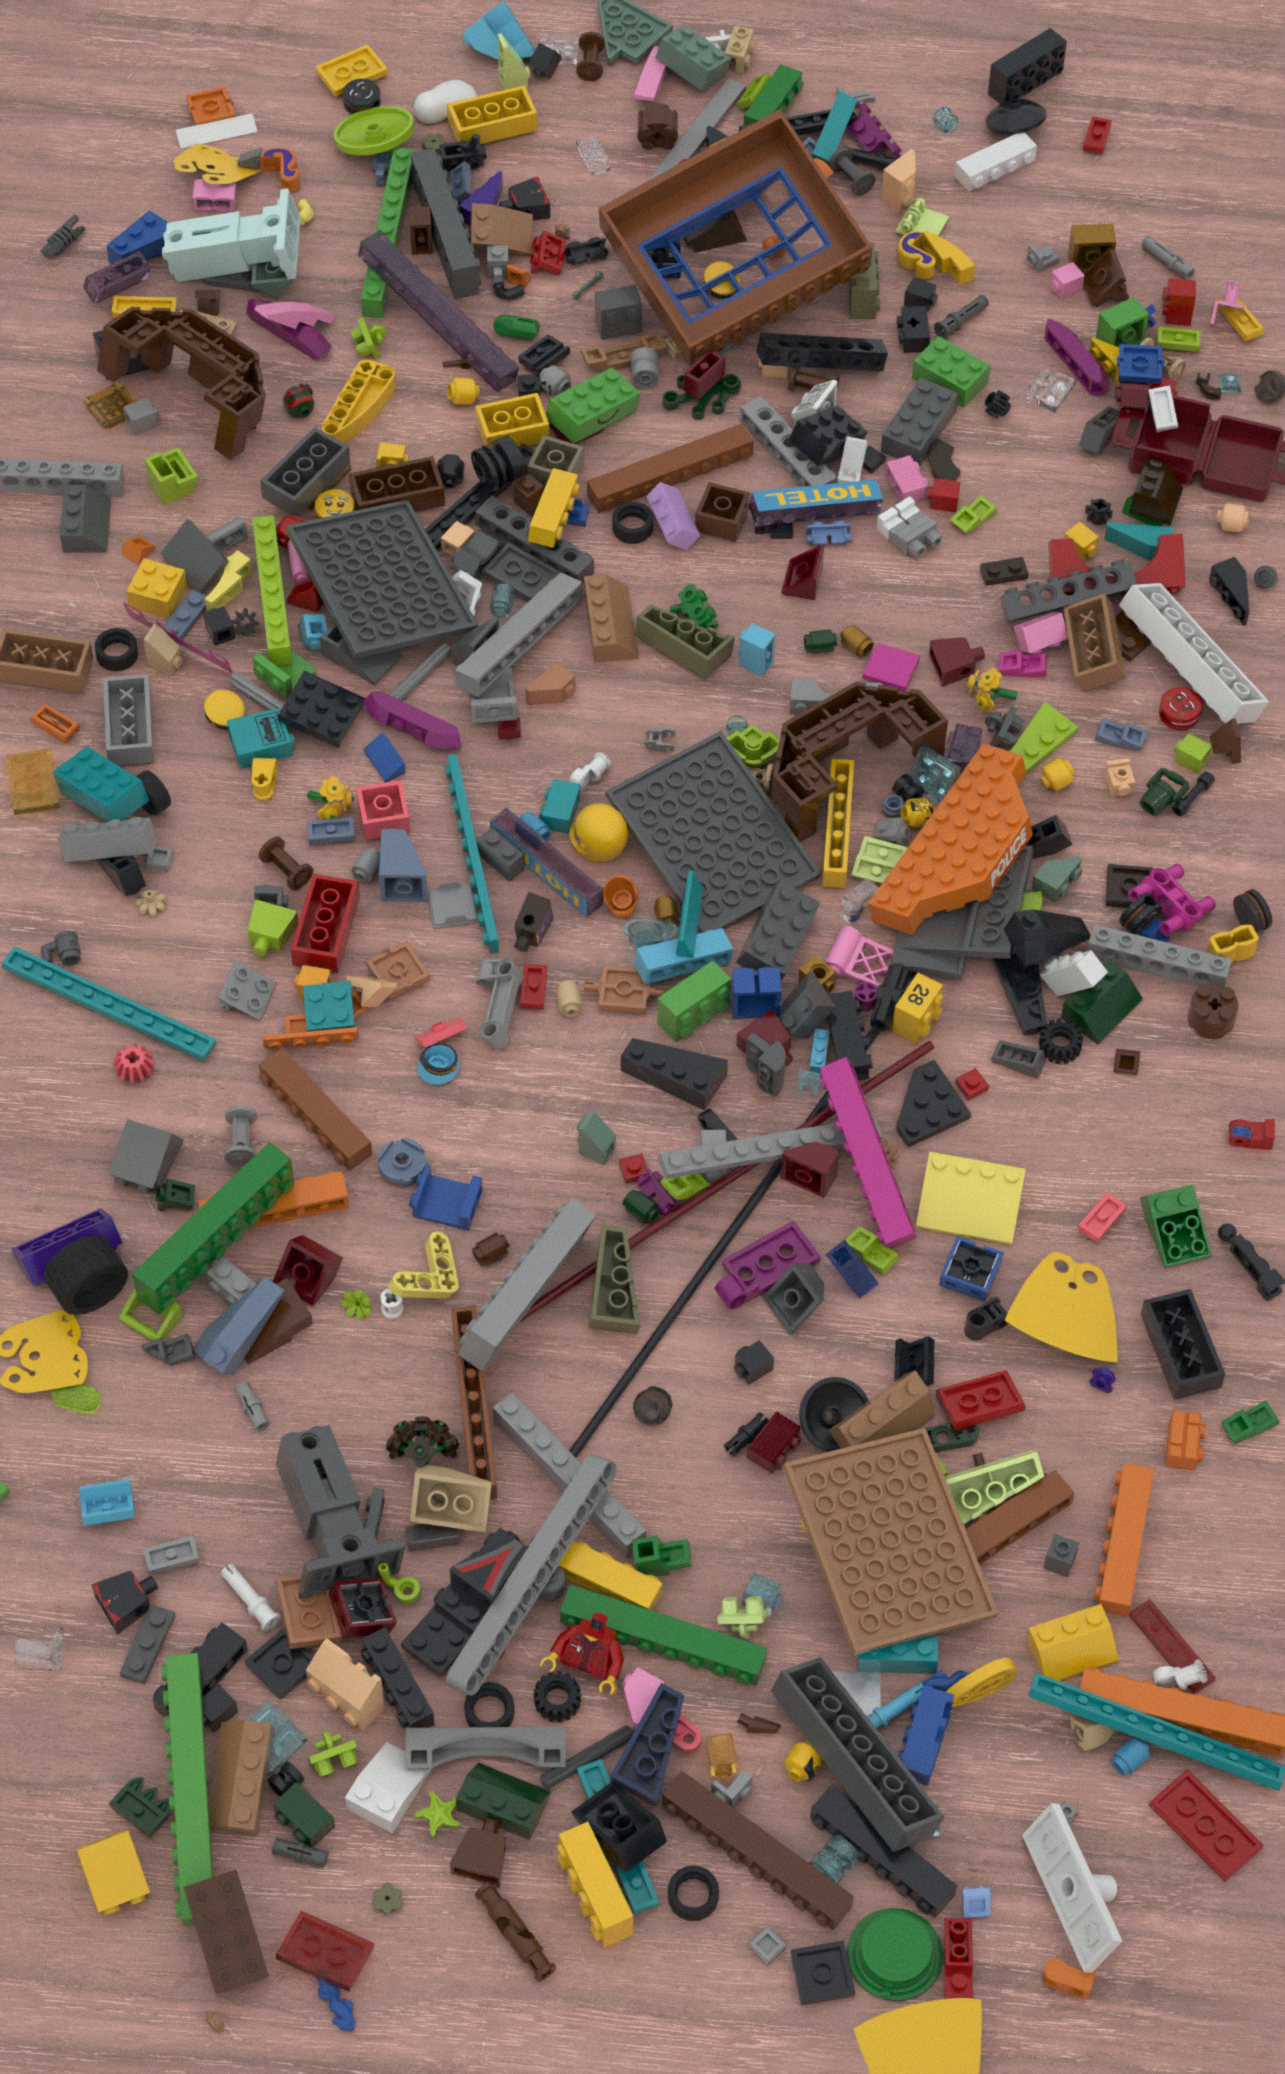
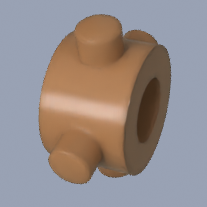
M564 224L555 225L556 236L563 239L570 237L568 226Z
M208 2011L206 2013L208 2016L206 2018L207 2023L215 2032L218 2030L221 2033L224 2030L222 2028L224 2026L222 2019L216 2012Z

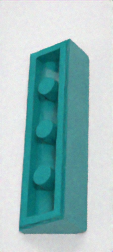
M693 870L688 871L685 883L676 948L677 956L688 958L694 957L703 891L702 885Z

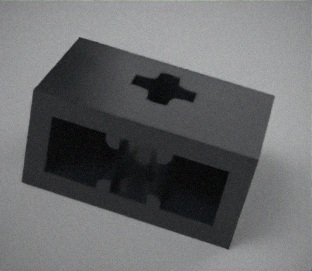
M926 306L901 307L900 316L896 318L897 329H901V332L898 333L899 344H903L904 353L923 352L930 345Z

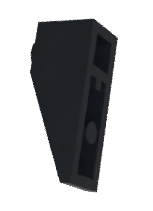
M1054 815L1031 827L1033 835L1025 846H1033L1034 853L1032 859L1053 855L1073 844L1067 827L1057 815Z
M130 856L96 859L116 888L125 896L136 894L141 888L146 886L138 863Z

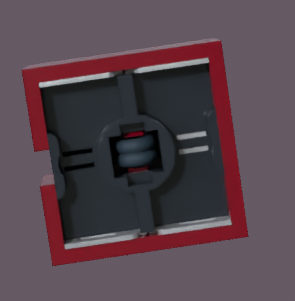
M382 1578L335 1582L328 1593L343 1638L369 1636L384 1627L388 1633H391L397 1623L391 1604L386 1602L388 1594Z

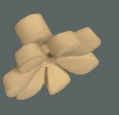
M157 890L143 891L141 899L136 901V907L139 908L140 914L144 915L149 911L150 917L157 916V910L164 911L166 909L163 904L166 901V897L164 894H159Z

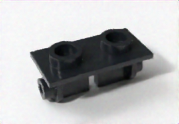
M594 237L583 243L579 241L569 243L564 251L567 263L574 265L587 262L586 254H589L591 261L605 258V256L609 255L608 248L604 247L606 238Z

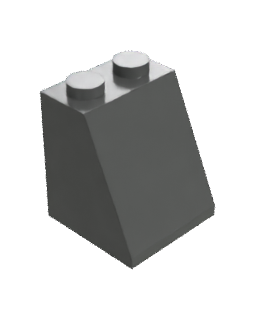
M127 1119L108 1175L115 1177L114 1182L124 1186H128L130 1182L137 1184L136 1189L146 1193H151V1190L157 1191L159 1186L162 1187L184 1139L173 1133Z

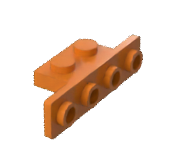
M305 1014L285 1016L286 1034L262 1036L264 1048L270 1050H278L283 1046L291 1045L295 1048L305 1047L306 1044L313 1043L323 1046L334 1041L351 1043L359 1039L357 1027L307 1032Z

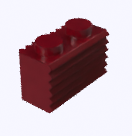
M708 349V352H705L703 357L697 359V362L692 364V367H689L687 372H684V392L697 400L700 399L725 375V357L712 349Z
M1120 382L1119 386L1115 387L1116 402H1119L1122 407L1126 406L1128 408L1130 406L1132 408L1134 406L1135 408L1143 407L1144 409L1147 407L1148 386L1146 383Z
M776 1411L748 1446L747 1458L770 1473H773L776 1467L780 1469L787 1460L788 1452L791 1449L795 1450L802 1440V1437H800V1425H797Z

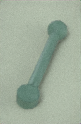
M597 271L595 276L580 290L574 291L572 297L577 300L581 293L597 279H602L603 273Z

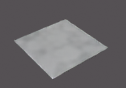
M832 1671L866 1716L872 1714V1710L876 1707L881 1708V1672Z

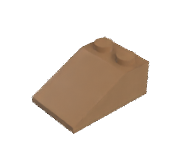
M472 203L469 244L473 243L475 252L487 253V246L508 245V254L531 256L533 214L493 204Z

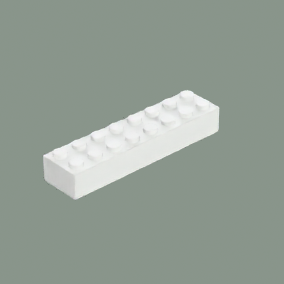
M1161 583L1132 585L1119 606L1125 611V615L1135 622L1138 629L1151 640L1152 645L1165 655V659L1175 666L1180 676L1192 685L1193 690L1205 699L1206 704L1215 710L1220 716L1221 721L1225 724L1236 718L1237 724L1256 722L1269 703L1266 697Z

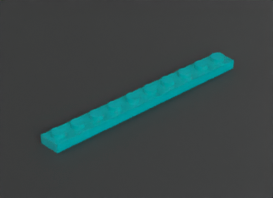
M457 754L448 755V764L444 765L446 778H451L452 782L448 783L450 796H455L456 800L452 801L454 814H459L460 819H457L458 832L464 835V838H461L463 852L467 851L468 856H465L467 870L472 871V875H469L471 889H476V894H473L475 908L480 907L481 911L477 915L479 926H484L485 929L482 932L484 946L488 945L490 954L499 953L498 935Z
M15 946L1 963L3 969L203 1062H205L217 1045L216 1039Z
M1035 1672L1028 1697L1209 1764L1215 1768L1262 1784L1265 1787L1279 1791L1283 1784L1284 1765Z

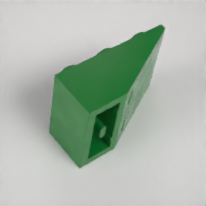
M1194 1184L1140 1197L1146 1223L1164 1267L1212 1256Z

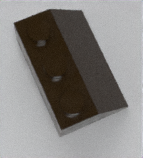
M1146 459L1134 492L1129 514L1171 526L1183 487L1168 464L1157 459Z

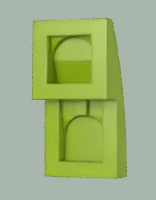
M980 495L969 507L964 505L950 519V522L967 534L992 517L997 512V507Z
M699 1173L669 1179L664 1178L660 1182L677 1200L691 1198L710 1186Z
M858 1226L844 1241V1245L852 1253L882 1275H885L899 1260L897 1252L879 1243L878 1236L861 1226Z

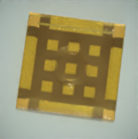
M120 381L83 399L85 407L105 431L126 421L124 406L136 402Z

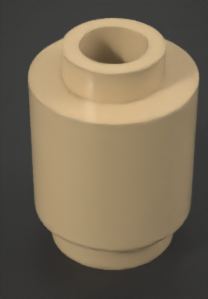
M572 980L560 982L556 990L560 1013L567 1017L578 1015L583 1009L579 987Z

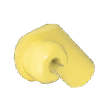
M306 199L298 202V207L301 210L299 212L301 226H304L306 222L309 223L314 217V211Z

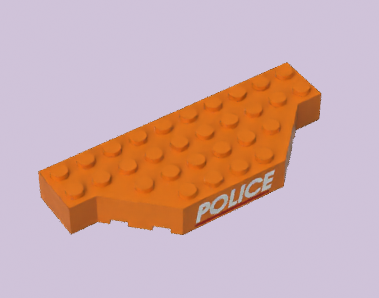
M984 743L981 745L869 901L868 905L872 922L913 935L925 918L933 916L932 913L945 909L946 912L965 907L964 903L974 900L978 902L988 900L1033 835L1030 818L1018 789V785L1026 775L1022 755Z

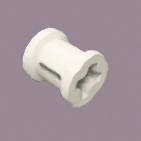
M385 1289L380 1295L382 1314L388 1319H396L403 1313L402 1297L394 1295L390 1289Z

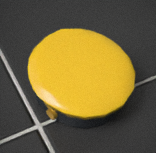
M722 261L711 263L705 269L704 284L734 267ZM737 274L734 277L740 285V275ZM728 280L708 290L709 294L719 299H727L736 293Z
M216 690L205 699V716L214 727L227 730V720L244 716V703L232 691Z

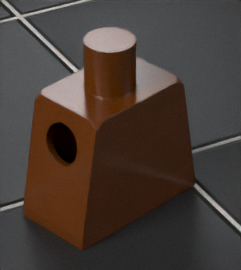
M486 1818L482 1830L473 1827L468 1828L450 1862L451 1874L485 1884L494 1881L496 1887L500 1888L506 1850V1838L497 1834L500 1822L495 1819Z

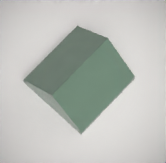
M271 261L253 264L251 280L253 288L278 299L293 284V279L288 280L285 271L282 272L280 266L273 267Z

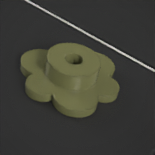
M428 133L427 137L422 138L421 143L425 145L426 149L435 148V151H438L439 145L445 144V140L440 133H435L434 135Z
M385 1883L381 1889L374 1891L375 1898L372 1902L374 1909L390 1914L392 1910H398L402 1907L401 1890L394 1889L391 1883Z

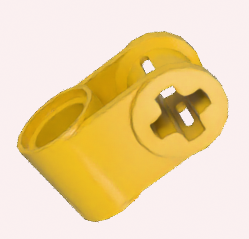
M253 758L251 782L254 786L253 795L259 801H267L273 797L275 780L278 773L276 758Z

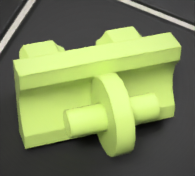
M761 1596L748 1597L745 1600L746 1609H739L737 1597L724 1598L722 1600V1612L717 1616L718 1624H732V1632H739L741 1639H749L750 1632L758 1631V1624L764 1623L765 1617L770 1616L769 1608L764 1609Z

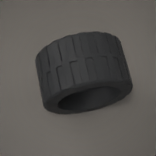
M91 1235L69 1243V1245L63 1247L55 1254L44 1270V1280L63 1310L68 1314L79 1315L95 1311L113 1300L126 1284L129 1273L108 1239L99 1235Z

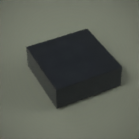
M869 445L866 448L862 467L873 473L886 461V456Z

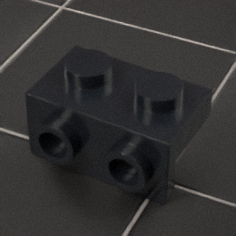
M926 1336L911 1343L901 1338L895 1341L894 1382L904 1374L916 1370L926 1387L934 1384L935 1339Z

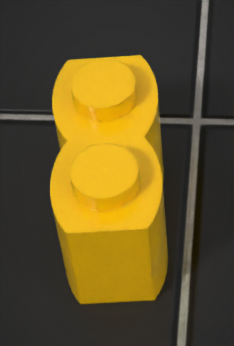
M1241 925L1234 928L1231 932H1220L1213 935L1209 939L1206 953L1232 959L1231 963L1233 961H1243L1255 954L1259 937L1252 925Z

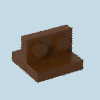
M1108 248L1083 272L1085 275L1084 285L1092 305L1099 307L1109 297L1120 302L1129 299L1125 284L1127 280L1115 250Z

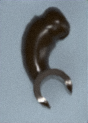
M1199 372L1196 384L1200 387L1202 393L1209 399H1220L1221 389L1208 385L1210 373H1207L1206 378H1202Z

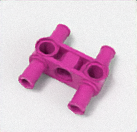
M1178 863L1166 870L1154 868L1149 876L1141 881L1140 885L1128 891V897L1132 902L1143 894L1150 893L1163 906L1162 912L1169 919L1161 922L1159 928L1162 934L1169 936L1178 929L1183 931L1191 930L1195 923L1203 918L1204 914L1214 910L1216 907V902L1211 896H1206L1204 899L1196 902L1176 880L1182 878L1185 871Z

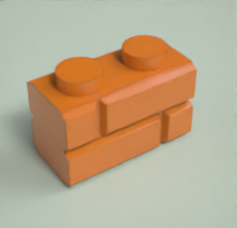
M1175 1410L1171 1412L1165 1460L1167 1467H1181L1182 1469L1194 1470L1196 1469L1197 1462H1202L1204 1447L1199 1446L1200 1439L1205 1437L1206 1424H1201V1414Z

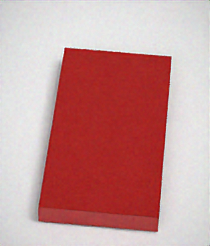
M1188 1769L1149 1803V1806L1224 1882L1263 1849L1264 1845Z

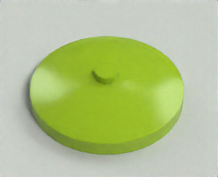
M395 106L373 107L356 112L345 118L337 125L333 136L336 147L346 154L373 155L391 150L404 143L413 134L415 124L412 114L406 109Z

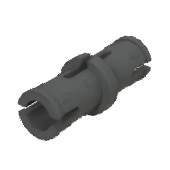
M276 1837L272 1848V1854L294 1859L295 1863L306 1862L323 1868L326 1865L329 1853L327 1850L306 1846L305 1842L300 1841L298 1844Z

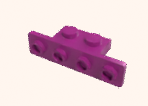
M857 100L856 106L862 112V115L847 127L865 151L876 153L886 144L897 158H900L901 148L895 141L893 143L889 141L892 138L885 128L883 130L879 128L882 124L875 115L873 117L869 115L872 111L865 102L860 104Z

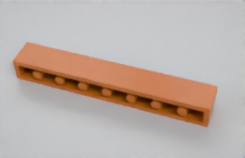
M1084 1668L1080 1685L1081 1690L1222 1743L1283 1757L1285 1754V1715L1282 1713H1268L1260 1711L1254 1706L1243 1707L1235 1705L1229 1700L1222 1699L1218 1701L1200 1693L1189 1694L1175 1687L1164 1688L1156 1686L1155 1683L1150 1681L1139 1682L1131 1680L1125 1675L1114 1676L1106 1674L1100 1669L1092 1668L1089 1670Z

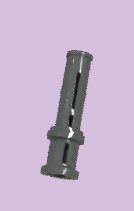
M979 295L978 298L958 312H951L947 315L946 319L936 322L934 324L936 334L946 339L951 332L961 329L965 321L989 305L987 297Z

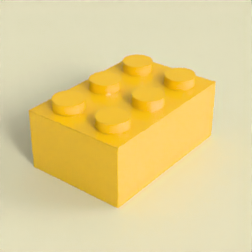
M538 393L475 406L476 424L484 445L491 447L492 441L508 435L518 447L522 443L530 446L539 444L543 435L549 436V423Z

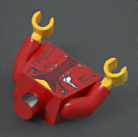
M594 1613L591 1621L583 1619L579 1625L572 1624L560 1633L550 1649V1656L541 1660V1668L544 1666L545 1661L549 1659L553 1662V1667L549 1672L555 1671L557 1668L556 1660L558 1657H561L559 1662L605 1680L599 1686L600 1693L604 1694L605 1687L610 1684L612 1687L610 1696H614L618 1691L615 1679H619L624 1656L620 1643L616 1641V1631L605 1627L608 1619L607 1616L602 1613Z

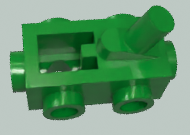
M694 584L686 586L683 591L678 593L681 600L680 604L670 606V612L675 614L683 612L685 617H690L700 627L716 629L719 626L716 619L717 613L711 605L708 606L707 595L702 589L698 590Z

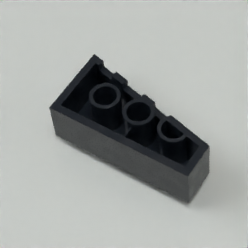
M635 1038L631 1039L621 1055L622 1072L704 1111L727 1076L728 1060Z

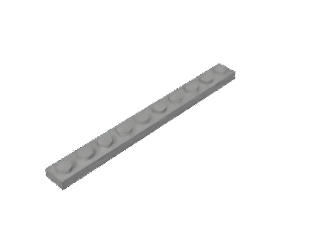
M872 1116L877 1131L879 1133L880 1139H882L883 1134L880 1130L875 1116ZM836 1123L664 1152L659 1154L658 1161L665 1179L782 1159V1154L785 1150L814 1142L824 1145L828 1144L835 1149L845 1148L844 1142L847 1140L845 1134L840 1133Z

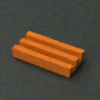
M46 703L30 717L31 723L64 743L69 741V737L75 735V731L78 732L80 730L79 723ZM43 712L48 713L49 715H51V716L54 717V718H50L49 716L45 715ZM59 721L66 724L70 728H67L64 725L60 724Z

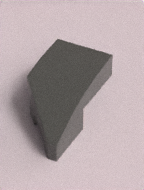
M188 1334L165 1342L159 1338L141 1345L145 1352L171 1366L196 1359L191 1337Z

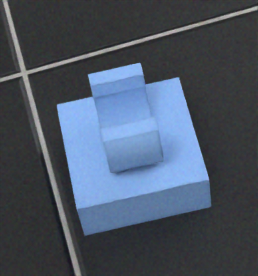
M979 1886L976 1889H969V1887L962 1889L963 1918L990 1916L991 1894L989 1888Z

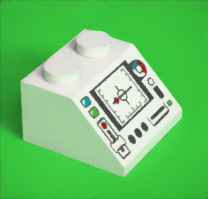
M831 380L815 385L809 393H805L801 404L792 411V428L795 427L797 420L836 406L838 381Z

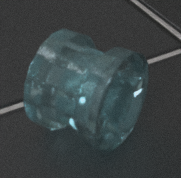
M943 106L934 113L933 121L939 125L942 132L948 133L957 126L958 117L952 114L949 107Z

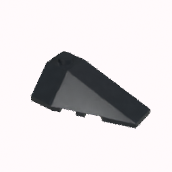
M1035 909L1015 911L1003 929L1023 966L1043 964L1051 957L1058 956L1064 950L1073 948L1091 937L1082 918Z

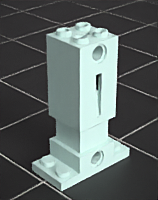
M289 188L281 189L277 205L263 207V214L241 217L240 212L237 211L167 223L166 232L163 234L165 246L162 247V255L164 260L168 261L170 274L174 275L177 282L249 271L250 264L271 261L273 267L280 266L281 271H285L288 280L296 279L301 218Z

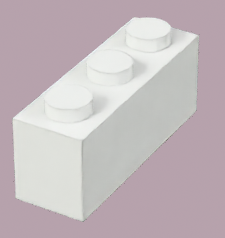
M1092 950L1083 953L1078 951L1072 956L1067 954L1058 960L1053 958L1046 963V969L1040 976L1057 997L1094 987L1108 971Z

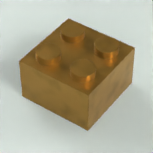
M1113 224L1072 225L1068 260L1069 263L1074 262L1081 272H1084L1108 248L1115 250L1116 237Z

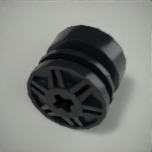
M508 435L492 441L491 447L483 445L471 453L475 473L481 484L489 492L505 487L507 481L513 483L526 475V465L521 451Z

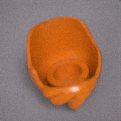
M617 875L610 878L604 885V903L616 917L629 918L636 908L639 892L629 877Z

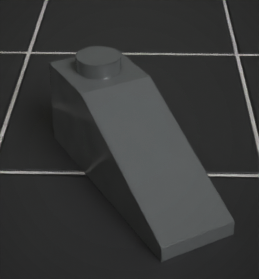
M1108 406L1086 422L1078 446L1091 454H1098L1104 450L1112 439L1120 411Z

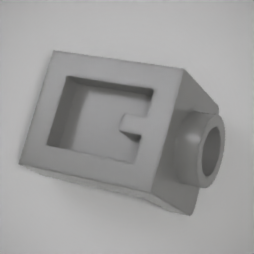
M1033 244L1028 246L1026 260L1038 273L1059 263L1060 257L1048 244L1039 249H1036Z

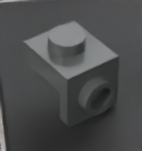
M255 886L254 896L256 900L288 908V895H284L283 886Z

